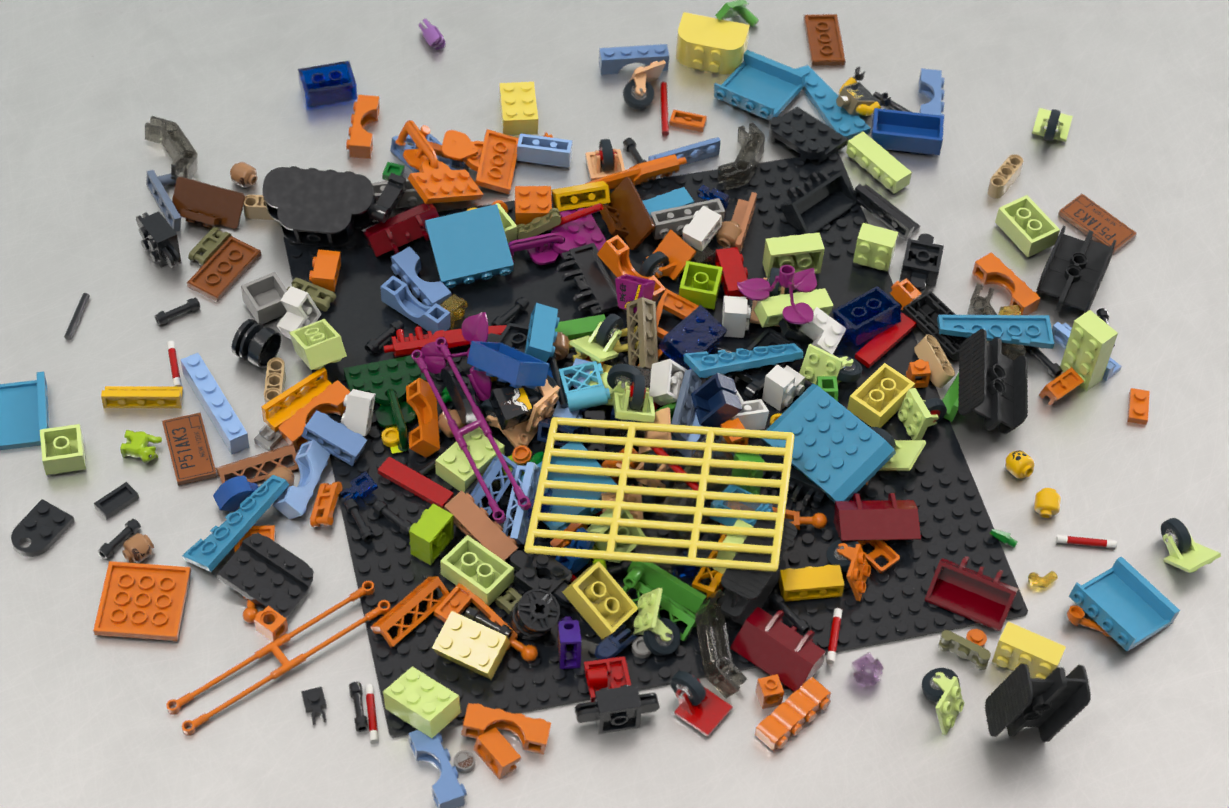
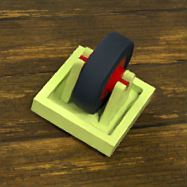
M633 375L631 385H625L624 393L614 392L615 418L620 420H636L641 423H654L653 397L649 396V388L645 387V377L643 375Z
M916 388L908 389L897 414L911 439L922 440L927 427L937 424L945 416L947 408L939 398L922 400Z

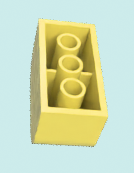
M683 12L678 27L676 59L680 64L689 68L720 74H732L744 61L750 25Z

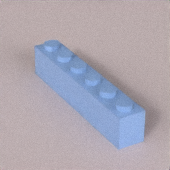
M199 353L181 359L184 377L231 455L249 448L247 431Z

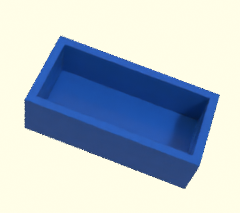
M875 108L871 138L882 148L888 150L940 155L943 143L944 116Z
M471 341L467 364L474 366V370L486 372L487 376L498 377V381L510 383L511 387L521 388L525 386L531 389H536L537 386H545L550 365L501 342Z

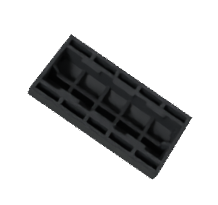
M932 291L903 307L902 312L915 321L917 327L926 335L929 334L935 337L942 350L952 360L959 361L960 346L967 338L939 334L938 315H956Z

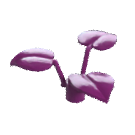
M783 265L780 267L779 276H775V281L771 287L770 283L762 278H752L743 282H737L740 292L745 297L755 301L769 298V291H773L779 282L782 287L789 288L791 306H786L783 309L782 315L784 319L793 324H806L813 321L814 313L808 304L800 302L795 305L793 290L796 289L798 292L807 293L816 289L817 280L814 268L795 273L794 267Z
M486 312L470 316L462 323V335L465 340L470 341V345L471 341L487 342L488 320ZM435 342L428 343L421 349L428 371L434 374L441 373V369L446 366L445 358L436 347ZM470 348L464 353L451 354L452 358L468 357ZM472 366L470 369L471 374L467 376L479 400L485 401L491 395V377L487 376L486 372L474 370V366Z

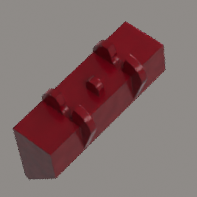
M423 203L387 219L385 223L380 222L362 230L376 257L391 250L397 254L399 253L397 247L422 236L426 242L430 241L425 228V220L438 218L439 215L434 205Z
M854 493L853 501H835L834 524L841 541L921 539L918 508L914 500H896L895 494L889 493L888 500L861 501L859 493Z
M967 556L963 558L960 565L942 558L939 561L924 601L1001 632L1018 588L1000 581L1003 575L1002 570H999L995 579L982 574L984 571L982 566H980L978 572L966 568L969 560Z
M757 607L746 619L730 648L771 676L778 674L781 683L793 691H797L823 665L826 651L813 643L811 638L815 632L812 630L808 631L803 637L796 632L797 628L795 626L790 628L782 623L783 611L779 610L774 616H771Z

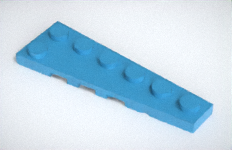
M808 65L796 68V70L805 73V87L803 91L830 128L849 140L862 132L870 133L871 128L858 115L849 114L843 107L837 105L838 95Z
M938 315L937 318L939 334L969 338L978 330L984 329L987 332V340L989 341L998 337L1003 343L1033 346L1042 349H1053L1054 347L1049 315Z
M795 343L754 347L753 351L739 348L736 349V352L732 353L718 350V354L708 355V352L684 354V362L700 378H708L716 373L724 375L728 372L760 368L765 365H777L786 361L793 362L803 358V351Z
M272 475L240 503V508L236 512H230L225 517L226 521L219 527L214 526L210 530L211 534L205 540L200 539L182 555L185 561L212 572L289 486L287 480Z

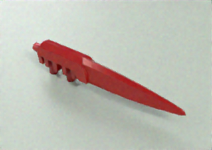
M507 325L488 326V334L501 335ZM418 326L415 328L416 336L410 333L409 337H405L403 330L398 329L396 331L397 339L396 336H393L392 345H386L383 348L384 353L393 352L395 358L410 356L414 350H421L426 344L435 342L439 337L446 339L448 348L470 344V341L464 339L461 329L439 330L433 335L431 331H427V334L423 335L422 327Z

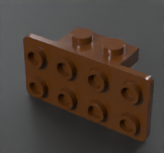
M178 177L172 202L180 216L185 217L187 222H203L202 226L213 228L214 225H222L237 229L241 219L245 195L189 178Z
M625 177L610 194V203H607V205L602 204L603 210L600 212L602 219L609 228L610 234L625 238L629 248L636 250L654 230L655 225L630 178Z

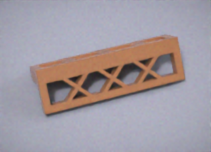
M754 192L751 193L749 201L738 199L732 220L736 221L742 230L734 246L738 248L739 254H741L755 210L757 193Z
M290 444L216 467V472L223 484L226 481L224 475L233 473L237 476H243L246 468L252 467L258 471L254 478L246 479L248 482L254 483L265 479V476L268 474L262 470L265 462L271 461L277 464L275 468L279 466L285 467L281 465L284 456L292 455L294 465L286 468L292 471L299 467L294 460L296 457L294 445Z

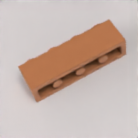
M461 490L443 509L453 514V523L466 536H470L503 561H508L512 553L518 549L516 541L510 538V536L507 537L502 532L503 528L500 524L493 522L488 517L487 511L482 507L479 508L474 503L475 500L469 493L465 494Z

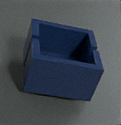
M716 373L691 393L694 408L697 409L696 415L699 425L720 428L721 424L732 419L742 411L739 396L735 395L737 390L732 378Z

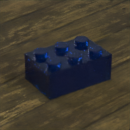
M349 60L298 69L299 85L306 108L357 99V85Z
M876 286L834 309L833 319L846 328L843 335L855 346H858L901 322V309L899 303Z
M700 305L663 337L659 348L671 360L689 370L690 367L684 362V354L696 352L709 353L722 341L728 330Z

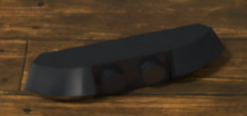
M455 363L476 406L480 408L483 414L482 405L469 377ZM447 364L441 369V378L462 423L468 425L476 421V417L450 364Z

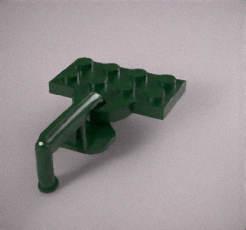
M411 355L344 368L349 391L351 392L355 389L376 394L375 402L381 404L375 412L378 424L382 427L396 426L399 434L398 449L403 452L407 451L409 443L406 424L415 420L416 413L407 402L403 401L406 399V386L418 378L427 382L424 373L421 372L417 363L413 361Z

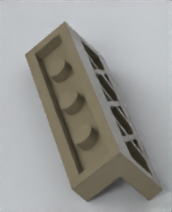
M641 297L626 304L629 365L635 367V362L639 357L640 365L636 368L640 372L644 370L651 373L652 364L658 362L656 302ZM637 306V312L633 315V308ZM638 323V328L634 333V327ZM639 340V345L635 350V344Z

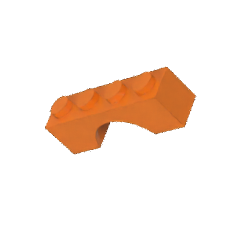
M358 95L357 102H354L353 111L355 114L351 116V125L353 126L349 127L350 139H347L346 150H349L350 157L371 159L373 135L363 128L369 123L378 121L380 111L379 96Z
M618 235L607 240L597 253L599 258L616 277L628 274L655 281L652 301L657 302L666 288L654 275L645 277L633 268L629 259L630 248Z
M992 252L975 261L972 274L984 285L996 284L1007 289L1012 297L1009 309L1016 315H1029L1038 309L1041 299L1038 294L1032 291L1023 280L1017 277Z
M418 378L406 386L407 403L413 408L419 421V426L408 433L409 449L427 458L440 449L437 399L429 383Z
M338 380L328 385L322 393L313 397L303 408L298 409L291 418L282 422L281 426L278 427L282 438L289 445H294L295 451H298L302 444L309 442V440L302 437L306 424L316 410L325 414L334 413L342 415L346 411L344 399L350 391Z
M468 703L461 732L462 736L477 739L478 736L496 727L497 730H507L515 734L521 741L523 750L544 755L551 722L541 718L526 717L520 713L505 712L499 708L492 709L481 704Z

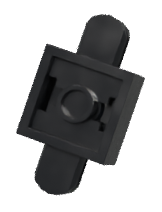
M158 211L151 215L145 212L142 216H137L136 222L143 239L141 244L145 251L148 250L150 252L152 260L157 262L161 268L166 265L173 268L175 264H181L177 233L163 215Z
M921 234L918 240L908 239L900 280L907 278L921 293L925 291L926 285L936 287L944 246L935 244L934 237L930 234Z
M508 323L501 335L488 334L487 342H501L525 353L529 326ZM555 351L553 357L548 358L547 363H549L551 359H556Z
M521 550L512 553L510 565L517 572L514 577V589L523 595L532 589H542L550 592L563 607L570 608L573 606L562 593L572 583V571L550 555L536 554L531 558Z
M623 685L618 688H602L595 691L594 702L577 704L574 710L577 722L596 721L598 734L640 728L641 714L656 712L660 706L656 693L639 695L637 685Z

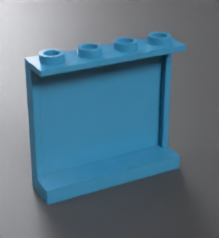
M746 50L744 52V62L722 85L714 84V97L770 120L774 116L777 117L805 87V73Z
M497 204L425 220V228L430 239L440 281L447 288H453L460 283L470 284L477 279L488 280L494 275L500 274L505 276L513 271L514 264Z
M36 372L37 380L0 384V450L41 446L40 430L49 428L48 390L45 372Z
M568 442L560 448L588 451L581 442ZM552 456L550 464L602 468L595 459ZM542 462L537 465L540 469L542 466ZM548 472L547 480L617 485L610 476ZM545 488L544 496L601 500V493L607 492ZM542 504L540 513L591 516L600 512L601 508ZM543 521L549 530L563 531L571 524Z
M1122 556L1116 559L1112 568L1083 585H1080L1078 582L1075 583L1069 595L1083 611L1127 652L1171 625L1180 612L1170 600Z

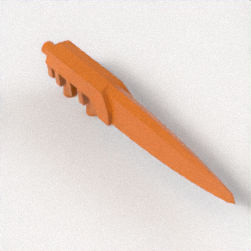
M673 154L637 164L628 170L588 183L604 181L608 184L610 190L616 188L625 177H628L634 185L647 182V180H655L657 175H660V178H662L664 175L669 177L673 174V171L678 173L680 165L687 164L685 157L677 159L676 155Z

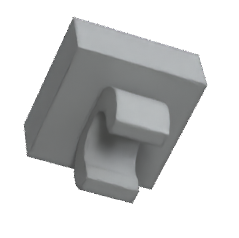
M264 425L259 434L254 438V442L267 451H271L282 440V435Z

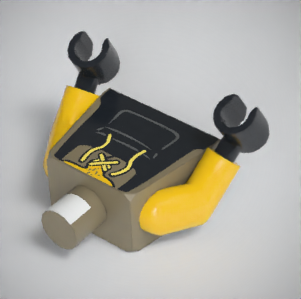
M857 67L854 77H850L840 88L836 103L851 115L872 116L875 108L881 109V106H889L891 104V97L888 98V93L881 94V101H878L860 82H857V80L861 81L865 77V71L859 74L861 67Z

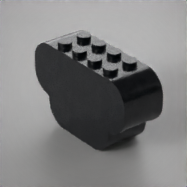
M291 166L290 168H275L264 179L262 194L268 213L274 220L280 222L283 235L292 243L342 247L352 240L355 229L365 228L374 220L370 216L374 204H376L375 193L371 181L364 175L355 174L351 171L343 173L336 172L335 170L321 171L316 168L300 169L299 167Z

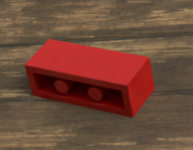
M737 247L717 249L715 265L723 267L721 284L725 296L745 297L738 289L737 282L748 280L747 268L743 267V255L739 254Z

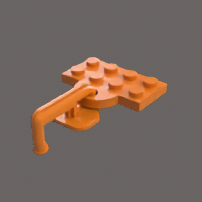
M412 120L407 121L395 143L405 146V140L409 134L419 148L405 150L403 157L411 167L419 170V173H410L408 180L424 203L481 200L484 194L466 169L451 170L446 164L439 161L434 149Z
M426 125L421 127L420 131L426 138L431 130ZM486 129L484 141L472 142L465 133L448 130L444 135L442 145L429 142L436 155L465 162L470 169L476 171L475 183L478 186L509 194L517 159L519 138Z

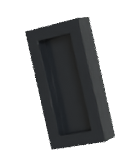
M125 482L96 501L94 507L107 520L139 499V495Z

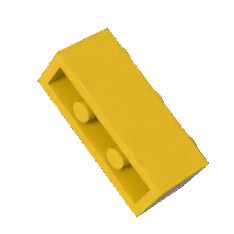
M604 181L551 190L553 207L559 211L588 207L599 203H610L609 187Z
M840 565L808 566L799 569L787 568L780 570L778 583L781 596L785 601L840 597L843 594L844 581Z

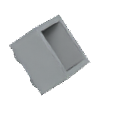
M275 272L241 286L243 301L257 323L264 324L286 314L287 310L280 300L287 292V289Z

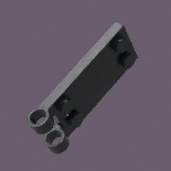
M768 327L746 350L753 351L754 347L795 343L798 347L800 345ZM788 361L778 363L777 365L783 367ZM765 365L760 368L728 372L724 376L733 380L735 377H738L747 382L749 385L746 387L743 396L749 400H754L759 391L764 387L765 376L776 365Z

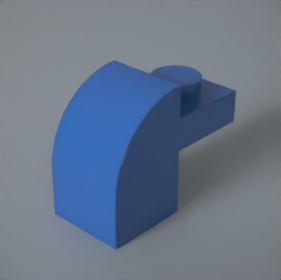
M237 476L225 481L216 490L213 497L220 510L236 512L240 507V503L249 497L259 486L257 483L248 482L245 476Z
M581 527V528H578L577 531H576V532L589 533L588 531H586V530H585L584 528H582V527ZM572 540L570 545L563 548L592 550L595 541ZM556 556L555 560L572 571V574H575L584 568L591 558Z

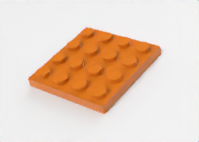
M109 561L94 625V635L177 641L191 576V567Z

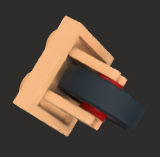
M610 139L600 140L599 150L585 153L590 181L625 170L620 149H612Z

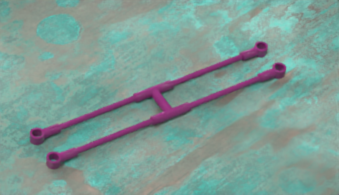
M439 337L436 339L435 345L442 352L444 358L448 360L472 407L476 421L459 429L428 372V367L421 350H414L411 357L417 363L421 372L424 373L448 420V425L460 449L463 450L489 501L488 504L493 512V519L496 523L501 524L505 522L506 515L491 496L467 449L468 445L464 440V435L481 427L513 486L519 507L522 510H528L531 507V501L525 496L521 487L518 486L492 436L490 427L480 408L476 406L452 360L446 339Z

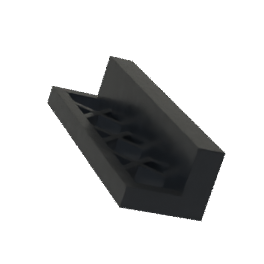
M859 184L855 187L854 195L858 204L893 231L898 232V235L903 239L908 240L920 229L919 224L867 184L864 186Z

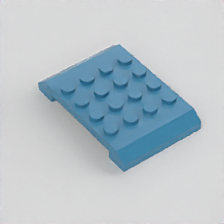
M812 384L765 430L794 433L795 439L791 465L825 492L827 497L834 503L835 501H849L853 494L857 493L896 454L895 449L884 438L815 384ZM759 438L767 447L785 448L786 440Z

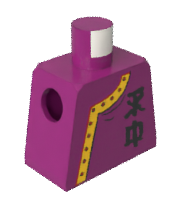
M628 274L615 278L619 308L626 309L627 303L641 297L652 300L655 281ZM637 306L633 308V315L637 312Z

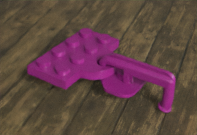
M587 207L560 211V217L562 218ZM590 214L555 227L549 234L509 242L508 246L512 260L514 252L527 250L533 262L545 265L554 263L559 254L587 244L594 243L599 251L606 242V239Z

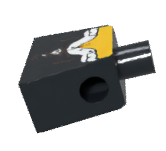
M522 387L492 389L489 401L501 429L505 430L529 420L532 408L539 399L537 395L527 397Z

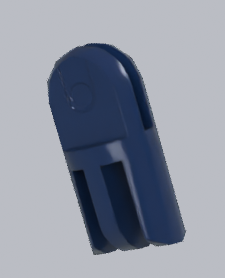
M623 623L596 646V658L598 660L614 658L636 640L637 636L633 634L629 637L632 631L629 628L624 630L626 625Z

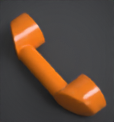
M1073 605L1067 611V617L1073 625H1082L1100 631L1107 637H1111L1095 621L1084 618L1085 613L1081 607Z

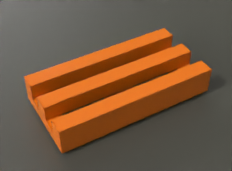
M673 109L669 126L703 132L707 116Z

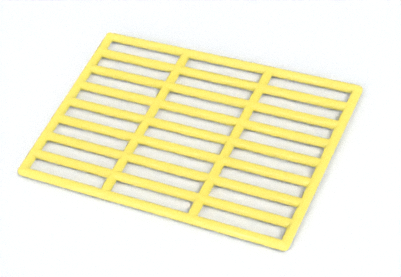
M553 417L548 432L524 551L528 554L776 572L779 566L795 435L792 432ZM558 425L625 429L628 432L627 437L557 433ZM636 430L702 434L707 436L706 443L635 438ZM717 435L786 440L785 448L719 444L714 443V437ZM555 441L625 445L624 453L555 449L553 447ZM633 446L704 450L703 458L632 454ZM712 451L784 456L783 464L719 460L711 459ZM555 456L622 461L621 469L554 465L550 464L551 457ZM630 462L702 466L701 474L629 470ZM710 467L777 471L782 472L781 480L716 476L709 475ZM548 472L619 477L618 485L547 480ZM627 478L699 482V488L696 491L626 486ZM707 483L773 487L780 488L779 496L711 492L706 491ZM545 488L608 492L616 493L615 501L547 497L544 496ZM624 494L697 499L696 507L623 502ZM705 499L766 503L778 504L777 513L704 508ZM542 504L614 509L612 518L540 513ZM622 510L694 515L693 523L623 519L620 517ZM702 516L771 520L776 521L775 529L707 525L701 524ZM538 521L610 526L609 534L543 530L537 529ZM619 526L692 532L690 540L617 535ZM700 532L773 537L774 539L773 546L699 541ZM535 537L608 542L606 551L533 546ZM616 543L689 548L688 557L614 552ZM697 549L772 554L771 563L696 558Z

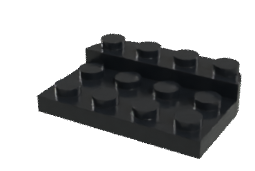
M798 106L780 118L772 117L769 122L771 141L776 142L779 140L800 154V160L806 162V159H818V162H822L845 147L849 140Z
M254 533L242 541L240 548L218 572L216 578L262 609L270 606L288 619L308 594L313 581L314 571L305 561L272 539L259 533Z

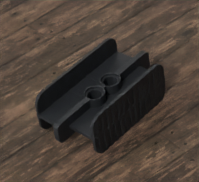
M1063 226L1043 269L1036 293L1038 296L1042 292L1059 298L1056 311L1060 312L1063 305L1066 304L1083 310L1086 313L1090 310L1117 240L1113 241L1111 247L1093 241L1091 239L1094 231L1089 230L1085 241L1064 234L1066 226Z
M980 329L967 338L960 346L958 411L962 416L974 411L985 417V429L991 431L1000 424V432L1008 434L1020 426L1028 416V361L1023 355L1014 361L1002 354V340L995 337L990 342H987L986 330Z
M757 520L753 528L775 529L776 521ZM784 520L779 566L776 572L729 568L725 570L721 578V584L725 591L716 604V611L719 615L743 626L746 619L757 607L762 609L778 583L780 570L786 569V563L782 558L796 537L797 528L794 524ZM747 536L743 544L773 546L774 538ZM737 552L732 560L771 563L772 554Z
M1026 664L1018 665L985 701L986 721L990 735L997 737L1007 727L1008 735L1016 736L1024 727L1039 728L1041 740L1049 742L1090 703L1091 692L1084 665H1077L1067 676L1063 667H1057L1046 679L1030 678L1028 666Z

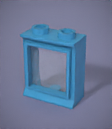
M729 485L723 491L725 493L752 494L736 485ZM714 500L711 503V508L774 512L772 510L773 504ZM710 516L711 519L725 526H734L737 519L752 526L757 521V519Z

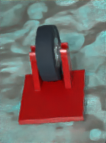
M685 671L677 672L670 680L671 688L679 701V707L674 711V714L707 737L733 709V706L705 688L699 679Z

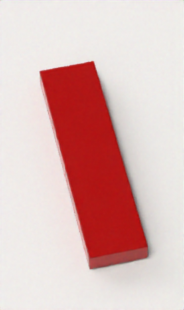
M901 313L855 354V359L870 368L910 333L917 323Z
M388 457L377 469L379 475L442 509L454 497V493L391 457Z

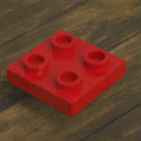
M625 656L584 662V671L591 702H594L595 691L602 688L611 689L623 685L631 686Z

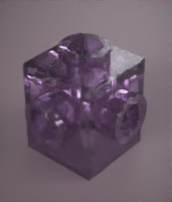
M870 652L852 662L853 677L858 684L862 683L864 687L867 685L872 687L881 681L880 677L883 675L882 670L884 668L878 659L874 660Z

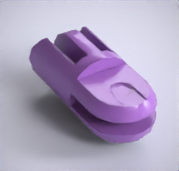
M423 19L427 28L421 22L418 26L423 32L424 39L432 48L436 50L444 49L446 42L439 29L433 26L427 19Z

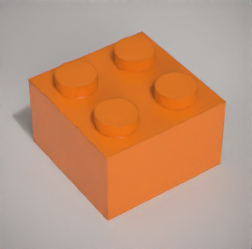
M515 186V224L517 226L519 224L526 225L537 217L549 214L550 209H552L551 186Z

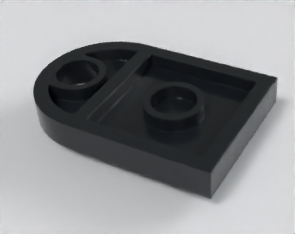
M41 499L14 528L11 534V541L15 551L26 557H35L45 553L75 521L74 517ZM25 542L31 543V545L26 548L21 547V545Z

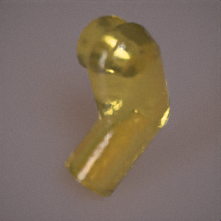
M1050 571L1044 577H1039L1038 573L1032 572L1028 575V582L1033 587L1046 588L1057 580L1058 576L1054 571Z

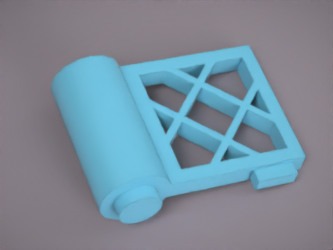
M596 361L559 369L570 412L608 404V399H611L609 388L604 387L600 374H603L601 363L597 364ZM594 368L591 374L585 373L586 370ZM571 373L575 374L572 378L564 376ZM580 376L586 378L583 383L577 381ZM591 380L598 383L597 385H588ZM572 385L578 386L575 390H568Z

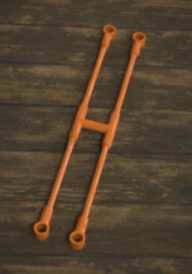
M365 581L362 587L351 593L348 598L289 634L286 633L256 651L253 656L194 692H189L177 700H169L166 704L167 710L170 714H177L180 711V707L192 701L195 696L254 660L260 659L270 652L274 654L282 666L272 671L269 676L207 714L204 713L192 721H184L182 724L183 733L185 735H192L195 733L196 728L209 721L210 717L272 679L275 680L306 661V658L366 621H371L381 614L385 615L391 610L390 603L387 600L380 601L378 607L365 614V617L308 652L300 654L289 661L279 647L290 641V638L349 602H354L364 595H372L375 591L374 583L372 581Z

